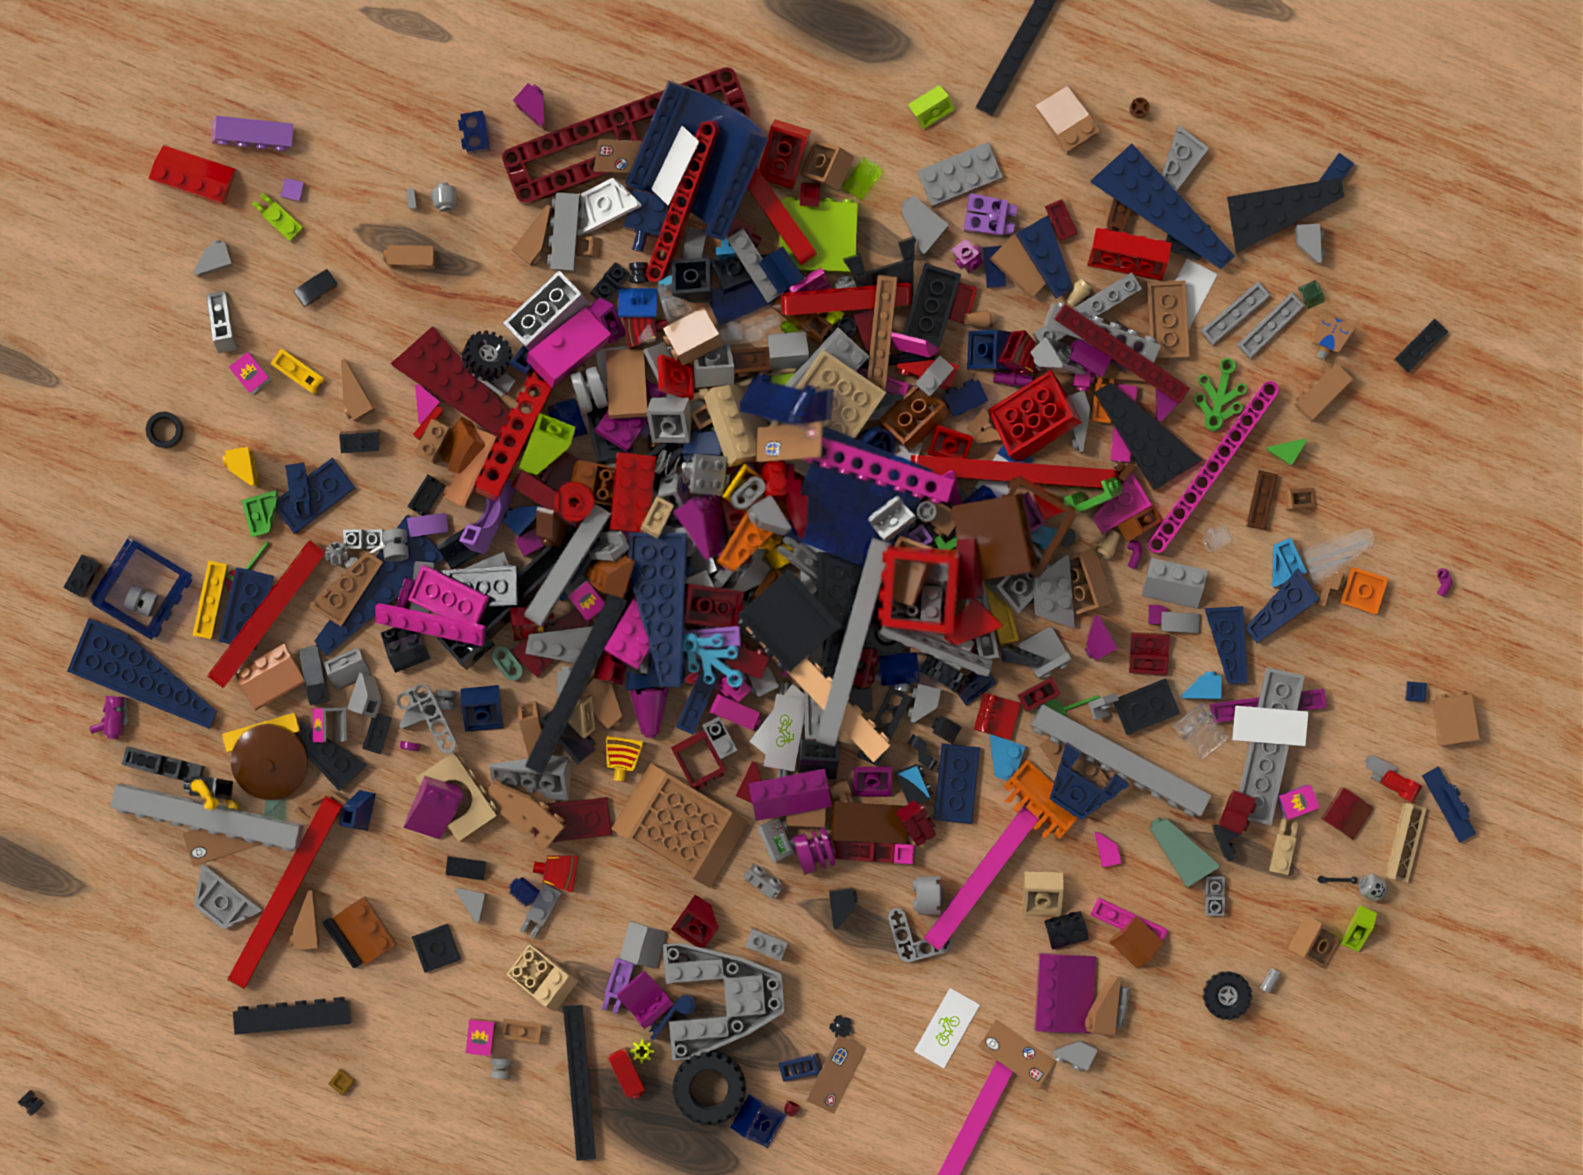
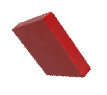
M662 354L658 356L659 391L680 398H689V401L694 398L693 365L687 363L682 366L679 360L675 361L674 358Z

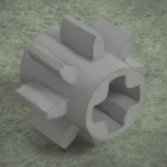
M333 542L329 547H326L325 559L326 561L330 560L332 565L339 566L344 564L345 560H348V547H344L341 542Z

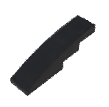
M126 746L121 764L183 781L191 780L192 776L202 777L205 767Z

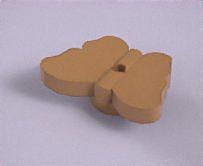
M981 409L980 413L975 416V419L967 427L969 432H973L976 444H984L987 441L992 442L1001 439L998 431L991 428L992 425L988 423L989 414L986 409Z

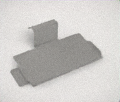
M1374 755L1368 756L1365 760V763H1367L1365 768L1373 771L1371 779L1380 782L1381 777L1388 770H1392L1395 773L1398 772L1396 766Z

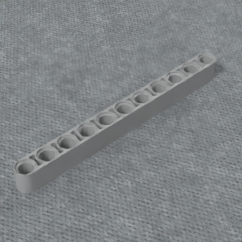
M872 538L816 742L835 746L880 586L881 570H884L886 564L882 563V553L887 550V546H891L889 542L885 543V541Z

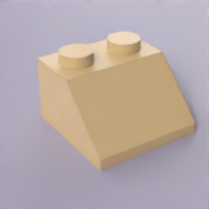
M1024 871L1022 915L1061 916L1063 873Z

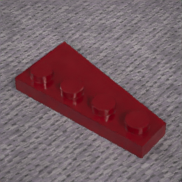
M576 609L555 622V625L545 628L544 632L584 628L591 622L587 621ZM527 639L512 648L510 652L538 677L555 659L526 654Z

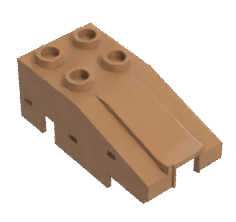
M495 779L489 786V794L504 806L500 812L501 815L525 835L529 834L534 827L540 831L533 839V842L543 850L548 848L566 826L563 824L565 820L557 813L554 815L548 811L550 807L543 801L537 802L531 796L504 785L498 779Z

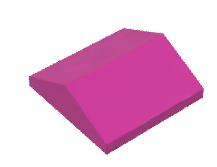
M893 332L891 334L894 347L897 350L925 357H931L939 353L940 348L926 340Z

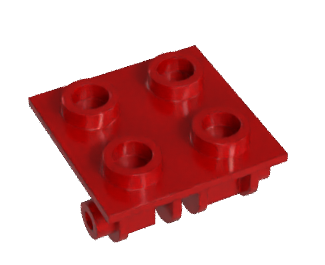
M983 693L973 730L1011 740L1020 703Z

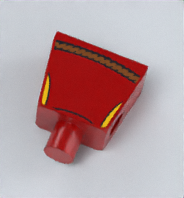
M548 855L546 863L534 862L533 873L544 874L543 883L572 893L579 856Z

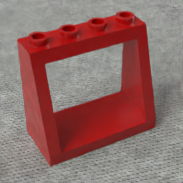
M887 546V550L882 553V563L886 564L885 570H881V582H884V590L880 589L879 601H883V609L879 608L878 620H882V626L953 634L958 565L957 550ZM894 558L948 564L944 622L891 618Z

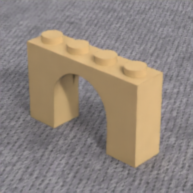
M453 752L415 779L420 785L424 775L443 782L458 780L469 788L472 795V803L469 810L448 825L459 842L498 816L496 813L498 808L493 801L489 802L485 797L487 792L483 786L476 784L474 780L477 778L471 769L467 770L464 766L466 761L462 755Z

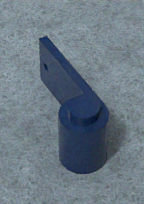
M690 994L681 995L660 1024L655 1022L649 1032L652 1031L653 1034L650 1039H655L675 1009L682 1014L692 1013L696 1007L695 998Z

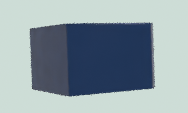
M523 345L510 362V365L528 376L532 366L527 362L529 350Z

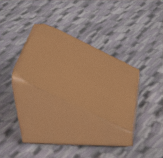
M577 236L576 255L599 257L601 239L594 236Z

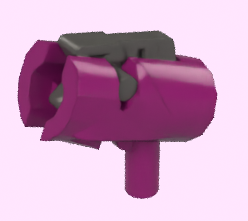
M106 696L103 708L105 717L102 718L101 723L89 727L91 734L104 730V735H107V739H119V735H123V726L129 723L127 699L125 697Z

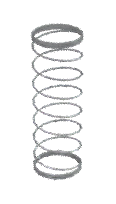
M662 450L656 462L655 472L660 473L659 471L663 465L666 456L665 450ZM727 474L725 475L726 483L724 486L723 494L726 491L730 479V476Z

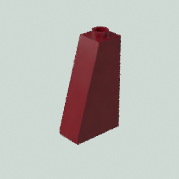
M523 470L519 472L511 485L544 508L555 511L561 519L577 529L584 520L570 521L565 519L555 506L557 492Z

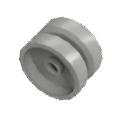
M596 366L586 369L587 382H584L583 375L580 372L570 374L582 414L592 411L593 407L590 399L593 398L597 408L601 409L608 406L602 378H599Z

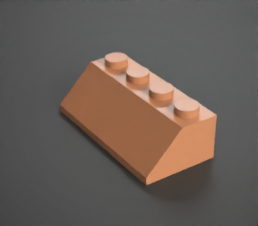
M476 429L486 446L462 473H452L454 479L451 484H447L443 493L446 495V500L466 509L476 491L474 483L478 475L483 474L485 470L483 465L487 458H491L493 454L491 449L495 441L498 442L499 440L496 436Z

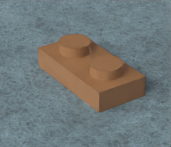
M504 1018L501 1038L539 1044L542 1024Z

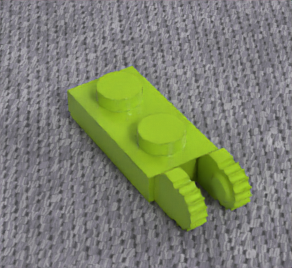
M262 192L261 198L271 206L265 211L258 202L254 201L252 205L291 242L303 227L275 201L273 202Z

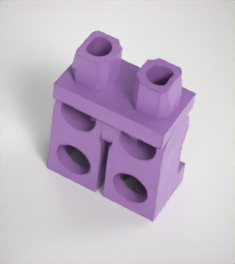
M973 193L969 194L963 232H975L1000 237L1003 234H1013L1014 224L1005 222V217H1016L1017 206L1009 204L1008 200Z

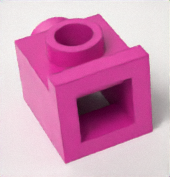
M1084 368L1086 372L1084 375L1074 374L1073 387H1077V391L1088 392L1089 385L1093 384L1094 373Z

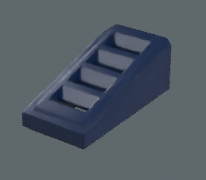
M818 1053L778 1063L783 1082L819 1074L822 1069ZM810 1060H812L814 1069L811 1067ZM803 1061H805L807 1071L805 1072L802 1064ZM794 1063H797L799 1073H796ZM786 1065H790L792 1075L788 1074Z

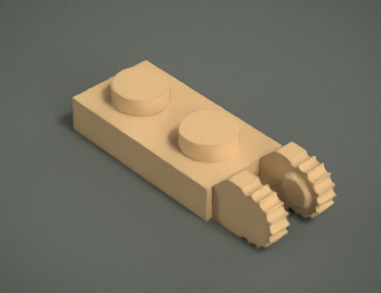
M1282 819L1279 832L1276 834L1269 871L1288 875L1296 842L1295 836L1298 822H1293L1290 836L1283 835L1287 822L1286 819Z

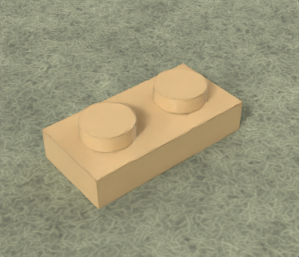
M656 497L640 530L658 538L674 505Z

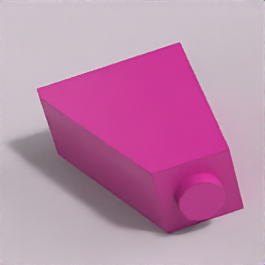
M718 694L710 710L711 713L750 730H753L754 727L758 728L762 719L759 717L760 712Z

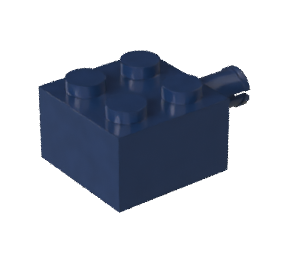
M633 189L632 195L639 201L641 207L627 213L624 229L636 233L632 250L644 252L647 236L659 238L671 201L667 205L657 195Z

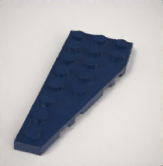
M629 532L630 548L628 557L635 561L630 578L645 633L650 644L649 647L654 658L661 687L682 688L688 534L660 533L658 538H655L648 533Z

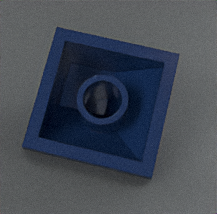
M516 507L514 510L510 508L505 513L503 522L520 537L536 522L537 508L544 507Z

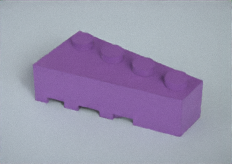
M216 116L212 120L211 143L226 146L237 145V147L256 146L257 149L271 147L275 148L276 151H286L292 147L293 124L224 116Z

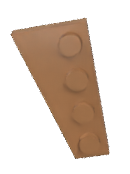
M366 551L308 606L339 626H342L383 561Z

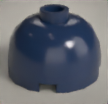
M870 427L865 429L859 436L857 448L881 457L886 451L884 457L890 459L896 449L894 446V440L896 441L890 431L882 427Z

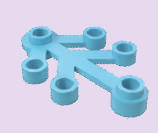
M692 633L684 634L683 650L688 653V669L690 672H698L701 664L696 660V653H698L702 657L703 681L706 684H712L716 678L715 673L712 672V664L728 676L727 682L730 686L738 687L741 685L743 674L739 670H732L718 659L724 657L736 658L739 652L736 646L732 645L727 649L706 650L702 646L712 645L720 647L723 637L720 634H714L712 638H698ZM691 664H695L697 668L692 667Z

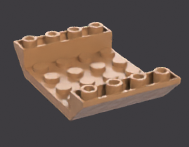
M650 763L611 829L685 875L710 888L749 824V821Z

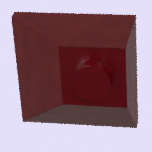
M696 894L671 928L672 931L689 943L700 948H705L719 929L712 906Z

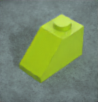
M1359 905L1350 921L1341 945L1359 952L1373 930L1377 912Z

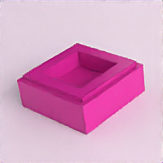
M895 844L894 863L914 864L915 845Z

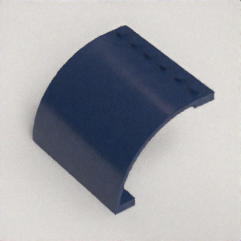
M668 80L625 184L626 186L657 195L652 190V187L681 126L695 137L701 123L716 121L720 125V134L691 213L708 224L705 231L706 235L724 241L769 138L755 122L738 110L707 94ZM708 125L706 127V131L709 135H711L713 132V128L711 125ZM701 143L700 150L703 153L706 151V145ZM694 161L693 168L698 171L700 165L697 161ZM688 179L687 186L690 189L693 187V182L691 179ZM681 197L680 203L682 206L686 205V199L684 197Z

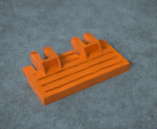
M1027 759L1003 786L1008 791L1015 787L1005 802L1007 804L1010 803L1018 795L1021 801L1013 809L1017 812L1029 800L1030 802L1026 805V808L1036 818L1042 813L1044 814L1033 828L1035 830L1039 829L1045 821L1050 826L1041 836L1045 839L1057 826L1058 829L1054 834L1060 839L1078 818L1049 799L1054 783Z

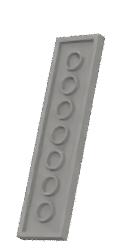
M1266 667L1257 707L1297 711L1305 675ZM1249 742L1239 792L1254 797L1255 803H1257L1254 813L1249 814L1248 821L1272 825L1289 745Z

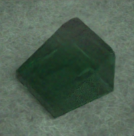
M1316 280L1298 287L1307 309L1325 301L1324 294Z

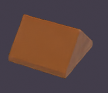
M1137 915L1109 941L1136 968L1149 962L1164 943Z

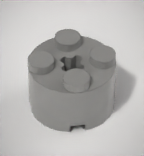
M918 876L917 880H913V891L917 892V899L913 900V910L918 911V915H942L943 911H939V906H943V885L939 884L942 876Z

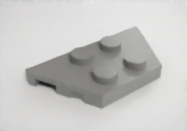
M1063 554L1058 561L1046 567L1040 578L1032 577L1035 615L1074 628L1069 555Z
M205 864L202 865L194 907L222 929H226L262 911L260 907Z

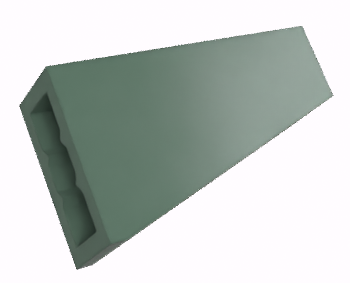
M1159 817L1151 822L1152 826L1149 827V830L1185 887H1189L1220 867L1218 863L1167 818L1161 819Z

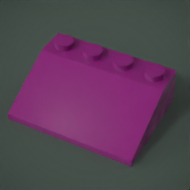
M713 494L697 496L674 511L706 560L722 553L728 543L724 510L721 504L722 500L720 496Z
M1054 953L1038 954L1035 1031L1091 1033L1086 1031L1085 1020L1094 1003L1096 956Z

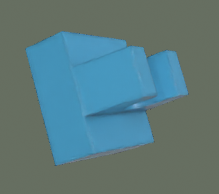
M727 238L724 241L721 240V247H716L717 260H727L730 257L736 259V253L732 246H729Z

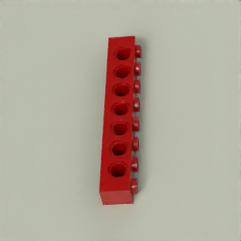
M534 371L532 376L528 375L524 384L527 387L524 393L520 391L516 399L518 405L516 409H511L508 415L510 421L508 425H503L499 433L502 437L499 442L495 441L491 449L493 454L490 459H486L483 465L485 470L482 475H478L474 483L476 485V493L497 502L534 428L539 413L542 412L553 390L546 381L538 378L539 374ZM531 391H537L540 395L538 397H532L529 393ZM524 407H528L531 409V412L529 414H525L521 411V409ZM521 424L523 429L515 430L513 425ZM511 440L515 443V445L513 447H507L505 445V442ZM504 457L507 461L504 464H500L496 459ZM492 473L496 474L498 476V479L494 481L490 480L488 478V475Z

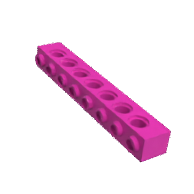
M822 437L821 446L825 448V455L823 457L802 458L803 461L813 463L814 460L821 462L820 466L831 469L832 466L839 468L838 472L850 475V472L858 474L857 478L862 480L875 479V484L886 487L887 484L894 485V490L905 493V490L912 491L913 496L922 499L924 495L931 497L930 501L941 504L942 501H948L954 482L953 479ZM837 452H841L844 456L841 463H836L834 460V455ZM855 458H860L862 461V466L859 469H855L852 465ZM873 464L880 466V472L877 475L871 472ZM895 469L899 477L897 480L892 481L889 478V473ZM912 475L917 479V483L913 487L909 486L907 482L908 478ZM930 481L935 484L933 492L926 490V484Z

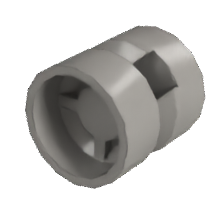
M389 529L382 532L383 544L386 545L383 549L384 560L396 562L408 559L409 549L405 545L408 542L407 531L404 529Z
M132 585L126 596L124 608L131 611L138 610L139 614L149 618L155 609L159 595L150 591L145 593L143 588Z

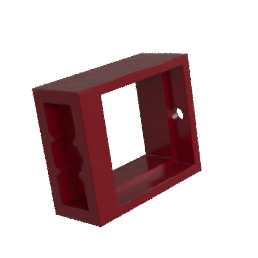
M705 730L670 747L691 788L696 787L698 790L708 785L706 783L707 780L713 778L715 781L725 776L723 772L726 769ZM705 739L719 769L694 782L679 752Z

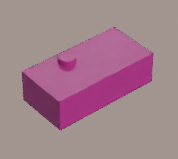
M584 307L529 351L527 362L551 388H554L607 345L611 333Z

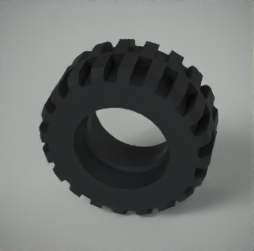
M719 1051L702 1052L700 1056L696 1057V1055H693L690 1059H686L679 1066L673 1080V1098L677 1108L690 1121L704 1126L718 1125L728 1121L732 1116L734 1117L741 1108L746 1094L745 1076L741 1067L733 1058ZM704 1070L719 1072L724 1076L728 1085L725 1098L714 1106L702 1105L692 1095V1081L698 1073Z

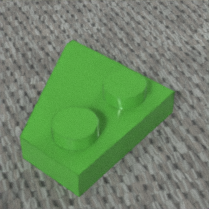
M278 490L241 500L251 537L260 536L272 531Z

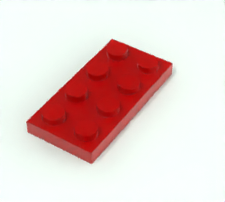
M617 453L610 530L646 533L640 530L652 506L655 456Z

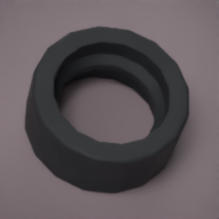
M165 411L152 415L147 421L145 428L149 441L155 446L164 449L177 445L182 439L184 432L180 419L174 414ZM161 419H169L175 425V435L169 441H160L154 435V425Z

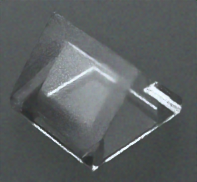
M649 324L638 339L641 344L656 342Z

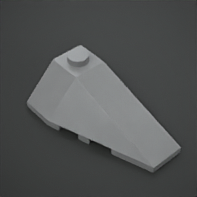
M551 756L542 775L525 767L528 759L489 765L492 781L498 779L504 785L511 787L520 786L526 788V792L529 793L536 791L544 794L543 797L548 799L569 800L571 782L569 757Z

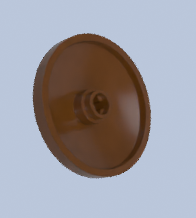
M261 724L248 729L235 743L231 754V770L236 782L248 794L259 799L277 800L292 794L302 784L308 770V754L301 739L290 729L277 724Z

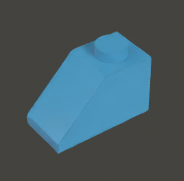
M1205 672V675L1199 676L1181 694V698L1221 699V675H1217V672Z

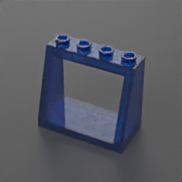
M129 535L89 601L93 606L152 640L160 634L162 630L160 626L164 620L168 621L173 605H177L183 596L181 595L183 589H187L193 580L191 578L192 574ZM136 549L179 574L147 627L104 601Z

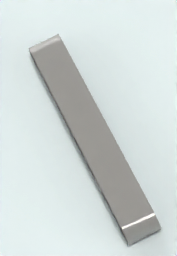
M596 503L594 504L592 511L584 518L524 615L526 618L539 626L545 623L611 517L610 512Z

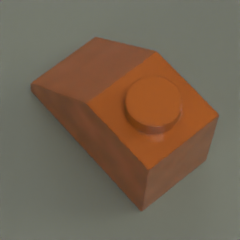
M1153 504L1119 524L1118 527L1128 542L1159 524L1163 519Z

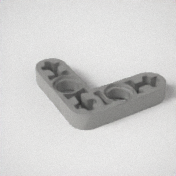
M900 908L890 910L888 919L898 955L902 961H916L947 952L952 948L953 940L949 937L950 943L947 944V948L942 947L939 951L934 952V947L931 945V951L928 954L922 953L920 950L921 945L928 942L925 940L913 942L904 911ZM895 911L898 914L902 913L900 923L905 922L906 926H899L894 929L893 925H897L895 919H891V916L894 915ZM901 929L907 931L908 934L907 938L902 941L897 939L896 936L897 932ZM910 941L911 945H907L909 951H913V954L910 955L909 959L906 956L902 957L904 947L899 948L898 944H905Z

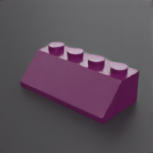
M825 769L749 783L756 821L832 807Z

